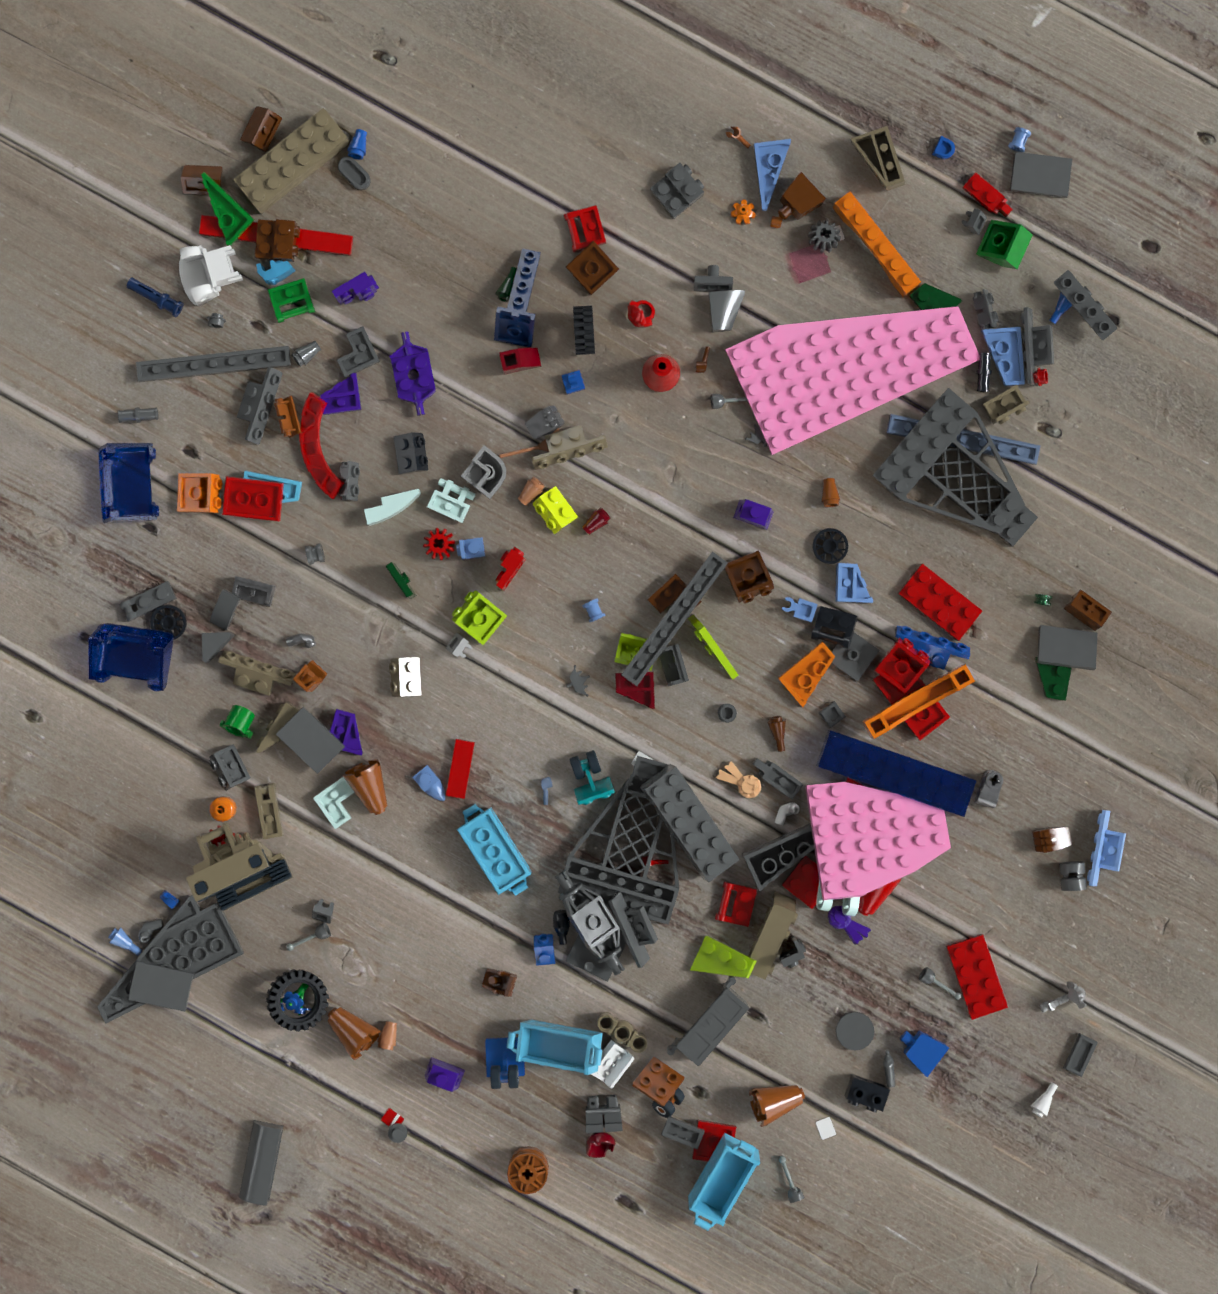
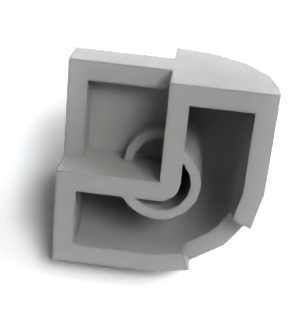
M484 445L472 459L471 464L461 477L487 498L491 499L506 478V467L504 462Z

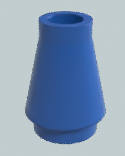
M356 130L347 149L349 157L362 160L363 156L366 155V131Z

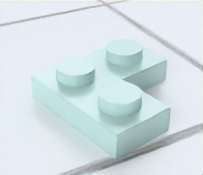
M344 776L313 798L334 829H337L352 818L341 803L354 793L344 779Z

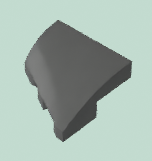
M745 290L709 292L712 333L732 330L745 295Z

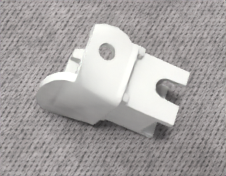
M201 245L183 247L179 250L181 255L179 261L181 282L185 293L195 306H202L219 296L221 286L243 280L242 275H239L238 271L234 272L230 256L236 255L230 245L209 252Z

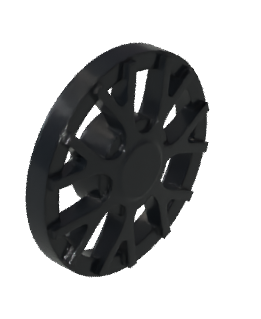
M824 529L813 540V553L819 561L825 564L838 563L848 552V540L837 529ZM829 531L830 538L826 540L824 532ZM836 533L841 535L838 541L833 539ZM818 538L824 541L823 545L816 544ZM838 543H845V549H839ZM823 548L824 553L818 555L816 550ZM836 551L842 555L839 559L833 554ZM826 553L831 554V561L825 560Z
M163 605L153 612L150 621L151 629L162 640H175L185 632L187 619L184 612L177 606ZM164 608L170 609V615H165ZM175 611L180 613L177 618L173 616ZM157 613L163 616L161 620L155 618ZM177 621H183V627L177 626ZM158 623H160L162 629L156 630L155 625ZM176 628L179 632V634L176 636L172 632V629ZM164 630L169 631L168 637L162 636Z

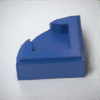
M166 890L160 895L162 901L171 909L175 908L180 902L179 899Z

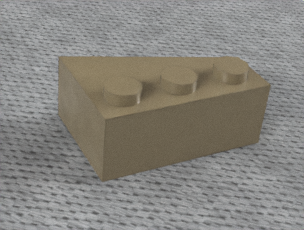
M888 126L851 138L852 145L886 191L905 185Z

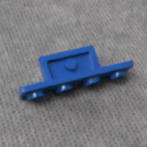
M907 626L896 627L895 637H900L902 640L906 638L913 643L915 650L918 652L923 650L927 653L930 660L929 666L944 670L950 654L964 659H969L970 647L963 643H954L943 637H934L927 632H918Z

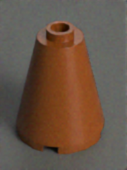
M378 759L368 761L369 764L363 765L360 763L350 768L343 776L367 810L378 815L383 813L388 805L381 765Z
M336 1007L333 1008L327 1015L329 1017V1025L353 1060L362 1056L360 1052L367 1051L378 1039V1033H381L378 1028L342 1007L338 1009Z
M797 1085L753 1088L749 1091V1096L753 1095V1101H750L752 1111L757 1122H762L761 1127L767 1126L803 1104V1099H805L803 1089Z

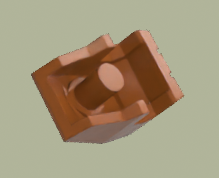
M312 660L303 666L293 680L306 692H313L327 676V673Z

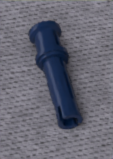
M133 277L127 282L126 288L156 303L159 309L167 310L172 313L173 317H177L181 313L184 306L182 301L178 302L172 299L169 294H162Z

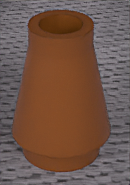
M824 479L821 502L824 504V507L839 506L840 497L835 479Z

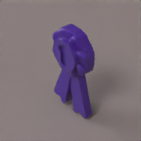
M834 906L828 912L830 925L835 929H844L854 945L863 940V937H868V932L871 929L851 920V916L844 915L842 913V906Z

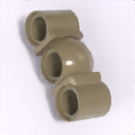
M603 1012L598 1016V1028L611 1036L615 1043L626 1044V1047H630L637 1053H641L646 1049V1036L634 1029L631 1023L619 1020L609 1012ZM603 1018H609L611 1024L603 1026L600 1021ZM625 1028L628 1033L626 1036L621 1037L617 1034V1030ZM636 1038H641L644 1043L642 1046L636 1047L633 1041Z

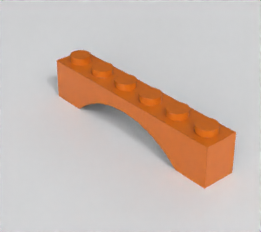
M851 191L835 202L833 206L835 212L870 249L900 295L905 297L921 283L920 279Z
M966 664L960 665L867 718L862 723L871 739H875L930 705L970 685L975 680Z

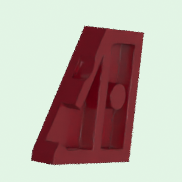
M647 672L637 687L621 676L622 673H615L616 693L651 709H655L654 672Z

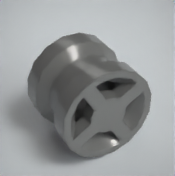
M321 543L313 547L305 546L309 565L317 561L325 562Z

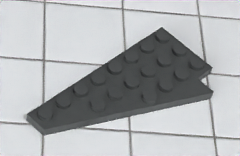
M194 896L188 897L97 1006L105 1024L146 1004L128 1000L137 961L194 973L193 979L244 954L224 911L219 906V902L201 910Z

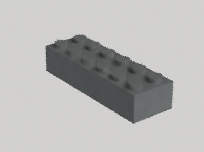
M669 764L640 786L647 799L705 881L711 882L740 860L676 766Z

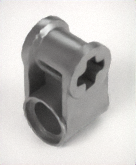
M988 770L984 773L975 796V803L993 809L996 807L1003 784V776L994 770ZM990 777H995V778H997V779H996V782H995V781H992V782H991V781L989 780V778H990Z

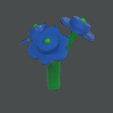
M302 983L298 990L294 992L287 991L284 994L285 997L280 999L282 1010H286L283 1004L285 1003L288 1010L294 1009V1013L298 1015L306 1014V1010L311 1011V1008L303 1007L304 993L309 985Z

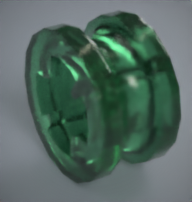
M1035 594L1037 599L1034 601V604L1051 606L1050 599L1053 596Z

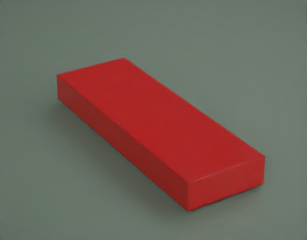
M456 739L446 796L465 799L475 742Z

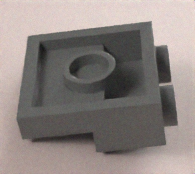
M678 163L650 188L651 192L673 219L704 195V185L699 179L694 180L688 165H682L681 163Z

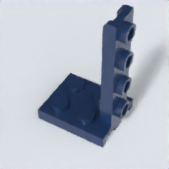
M522 248L507 308L497 306L494 332L495 341L532 347L536 314L528 313L527 309L541 252Z

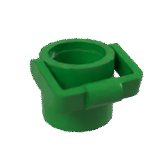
M233 705L226 720H221L220 727L234 736L251 739L253 732L249 728L255 715L245 707Z

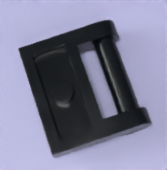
M820 606L811 639L832 642L849 649L858 616ZM826 627L845 632L846 636L843 638L821 632V628Z

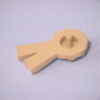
M730 761L729 765L724 766L731 775L719 770V775L716 778L737 785L739 793L743 797L748 799L755 798L760 793V780L754 775L743 776L732 761Z

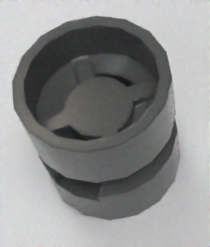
M1071 861L1059 863L1060 874L1063 875V878L1060 880L1062 891L1087 889L1086 878L1083 877L1085 862ZM1077 872V876H1069V873Z

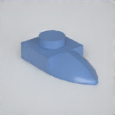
M428 765L412 777L429 796L445 801L443 784Z

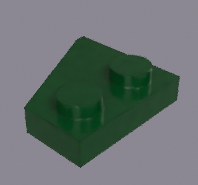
M926 283L909 295L920 310L956 307L962 302L960 298Z
M1035 657L1034 660L1038 667L1045 697L1066 701L1072 668L1037 663V657Z

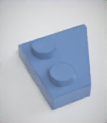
M836 563L835 602L873 603V599L867 591V585L861 577L858 565Z

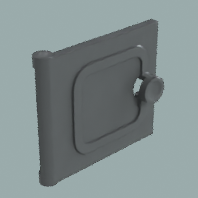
M621 929L619 946L621 947V951L616 955L618 959L620 958L626 945V941ZM578 934L566 962L608 982L613 971L607 962H597V958L587 949ZM609 938L606 940L609 949H612L611 940Z

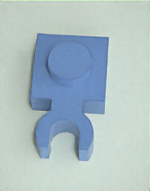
M785 597L784 600L789 601L791 605L789 608L782 607L781 610L784 612L795 611L793 617L812 623L818 604L800 598L798 603H795L792 598Z

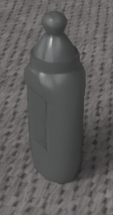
M886 1050L883 1066L886 1084L890 1088L895 1087L894 1060L889 1054L890 1051Z

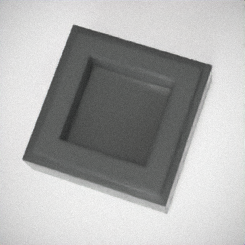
M835 701L819 712L830 728L846 717Z

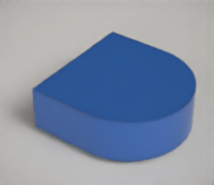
M940 136L932 155L940 159H949L955 152V145L951 140Z

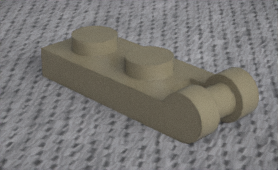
M270 783L264 787L261 785L255 786L263 840L284 836L275 783ZM263 794H269L270 799L264 800Z

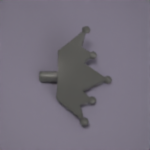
M754 424L755 434L750 432L751 438L746 437L745 440L755 444L762 442L764 447H766L767 443L760 428Z
M574 665V669L569 676L571 683L566 684L567 688L573 686L577 693L588 697L589 695L584 691L588 685L585 686L583 684L590 676H579L582 671L576 672V665Z

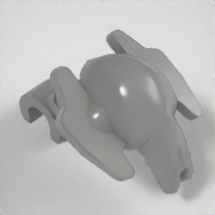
M1072 981L1066 982V986L1069 989L1068 994L1042 1003L1040 1005L1042 1013L1047 1010L1052 1011L1069 1000L1077 1004L1079 1009L1086 1007L1087 1004L1083 1001L1086 997L1085 990Z

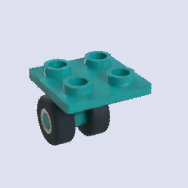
M594 750L586 753L587 759L580 761L578 756L569 759L575 778L577 780L584 778V771H586L589 784L574 789L578 805L590 804L598 798H608L615 792L610 777L593 782L589 770L591 769L593 774L601 772V767Z

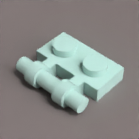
M440 478L438 485L444 487L443 492L435 490L427 508L463 523L470 508V505L464 503L466 498L473 501L476 494L469 491L470 489L467 487L462 488L455 485L449 479L447 481ZM452 491L459 494L458 500L448 496L449 492Z

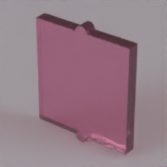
M814 245L789 253L793 264L792 270L795 271L799 284L831 273L827 261L828 256L824 252L821 254L819 248L814 250Z

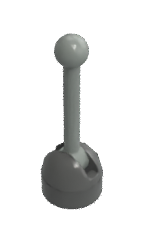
M711 394L712 409L722 408L726 402L747 401L746 397L725 399L721 394Z
M325 922L318 925L314 934L293 944H287L286 949L292 951L294 947L315 937L318 939L330 937L331 932Z
M925 967L920 973L919 980L925 984L935 983L952 994L956 1000L961 999V993L954 992L937 981L935 973L928 967Z
M780 1156L778 1160L782 1163L791 1187L788 1191V1199L790 1203L800 1201L805 1198L800 1188L794 1187L785 1163L786 1158L785 1156Z

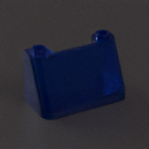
M106 443L99 448L98 462L103 523L155 521L159 517V506L152 502L150 464L156 459V450L153 448V443Z
M111 623L99 625L88 638L89 679L103 683L112 676L147 681V686L152 691H164L167 686L173 634Z

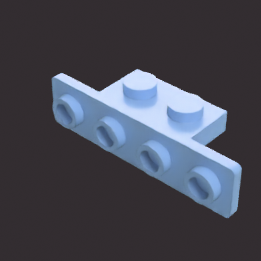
M1102 810V813H1099L1098 816L1099 831L1095 833L1094 843H1096L1095 851H1092L1091 862L1093 864L1092 869L1088 871L1087 875L1089 886H1097L1100 868L1113 871L1120 870L1126 833L1107 830L1110 811Z

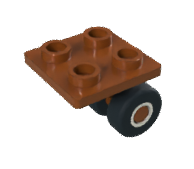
M656 1057L649 1061L632 1084L633 1087L654 1100L652 1103L653 1109L665 1118L672 1116L675 1112L673 1104L680 1105L685 1098L684 1093L679 1088L685 1077Z

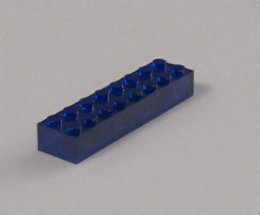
M831 730L827 732L816 764L817 767L965 817L977 780Z

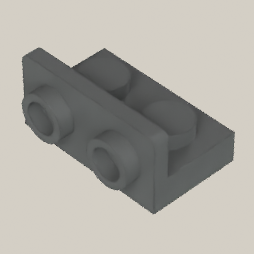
M234 744L209 756L210 766L214 771L216 770L219 776L218 782L226 791L251 778Z

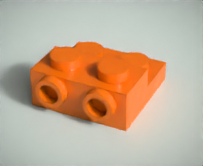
M178 473L177 512L218 513V509L222 506L219 490L222 488L223 483L220 475L212 473Z

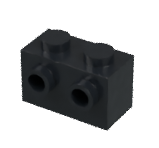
M851 1074L844 1096L848 1103L859 1106V1104H862L869 1111L877 1113L879 1110L883 1112L890 1088L875 1081Z

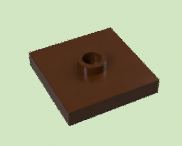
M594 240L566 266L590 295L596 292L619 270Z

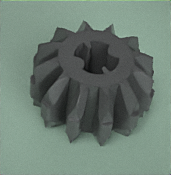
M828 219L825 220L824 224L819 220L817 226L812 225L811 231L808 233V237L811 238L809 245L815 244L813 249L817 250L819 248L821 254L825 249L830 253L832 248H837V242L841 239V236L838 235L840 229H834L835 223L828 225Z

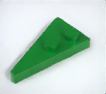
M203 172L201 174L203 184L208 191L215 216L219 220L218 223L225 236L226 245L232 246L255 219L206 172Z

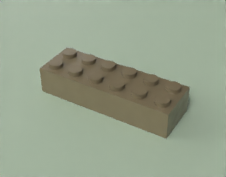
M322 108L233 180L260 214H262L347 147L350 142L327 111Z

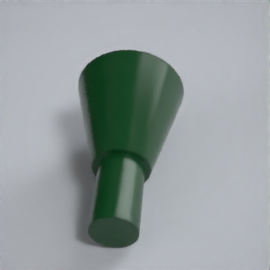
M511 267L508 277L495 293L502 302H509L517 271L515 267Z

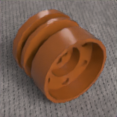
M531 1146L522 1147L514 1152L510 1158L507 1172L508 1181L513 1189L519 1193L532 1194L543 1188L547 1181L549 1169L548 1159L545 1154L538 1148ZM526 1169H529L531 1172L530 1176H526Z

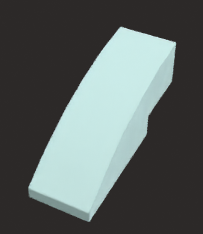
M415 489L381 497L383 505L364 509L367 524L371 526L381 523L399 514L421 495L420 490Z

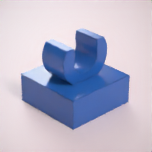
M580 370L561 375L567 395L585 390Z

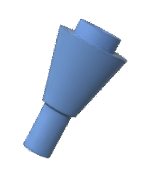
M121 927L118 930L115 928L108 937L111 939L110 944L130 950L137 956L142 952V949L133 943Z

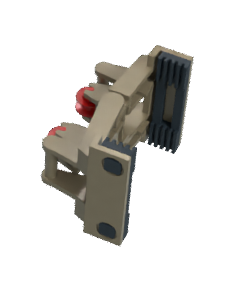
M225 822L222 824V827L218 825L217 829H210L209 833L196 837L204 861L192 866L194 874L187 877L186 880L196 902H201L216 895L221 910L226 911L293 878V875L282 853L274 856L272 851L258 840H251L248 832L244 833L243 836L239 833H232L229 824Z

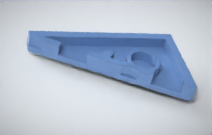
M791 139L754 143L762 211H767Z

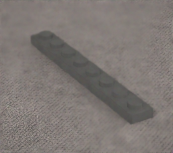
M281 346L136 362L137 378L139 382L267 369L268 367L291 366L290 347Z
M712 551L621 676L637 687L728 562Z

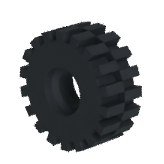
M592 305L573 306L576 355L595 354Z

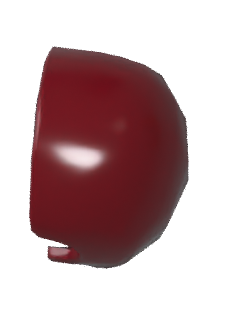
M607 1132L591 1134L586 1141V1154L592 1158L605 1157L607 1150L611 1152L614 1150L616 1144L614 1137Z

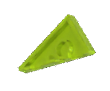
M693 614L687 618L696 630L694 634L700 642L703 640L706 643L704 648L709 655L714 654L732 680L739 676L697 617Z

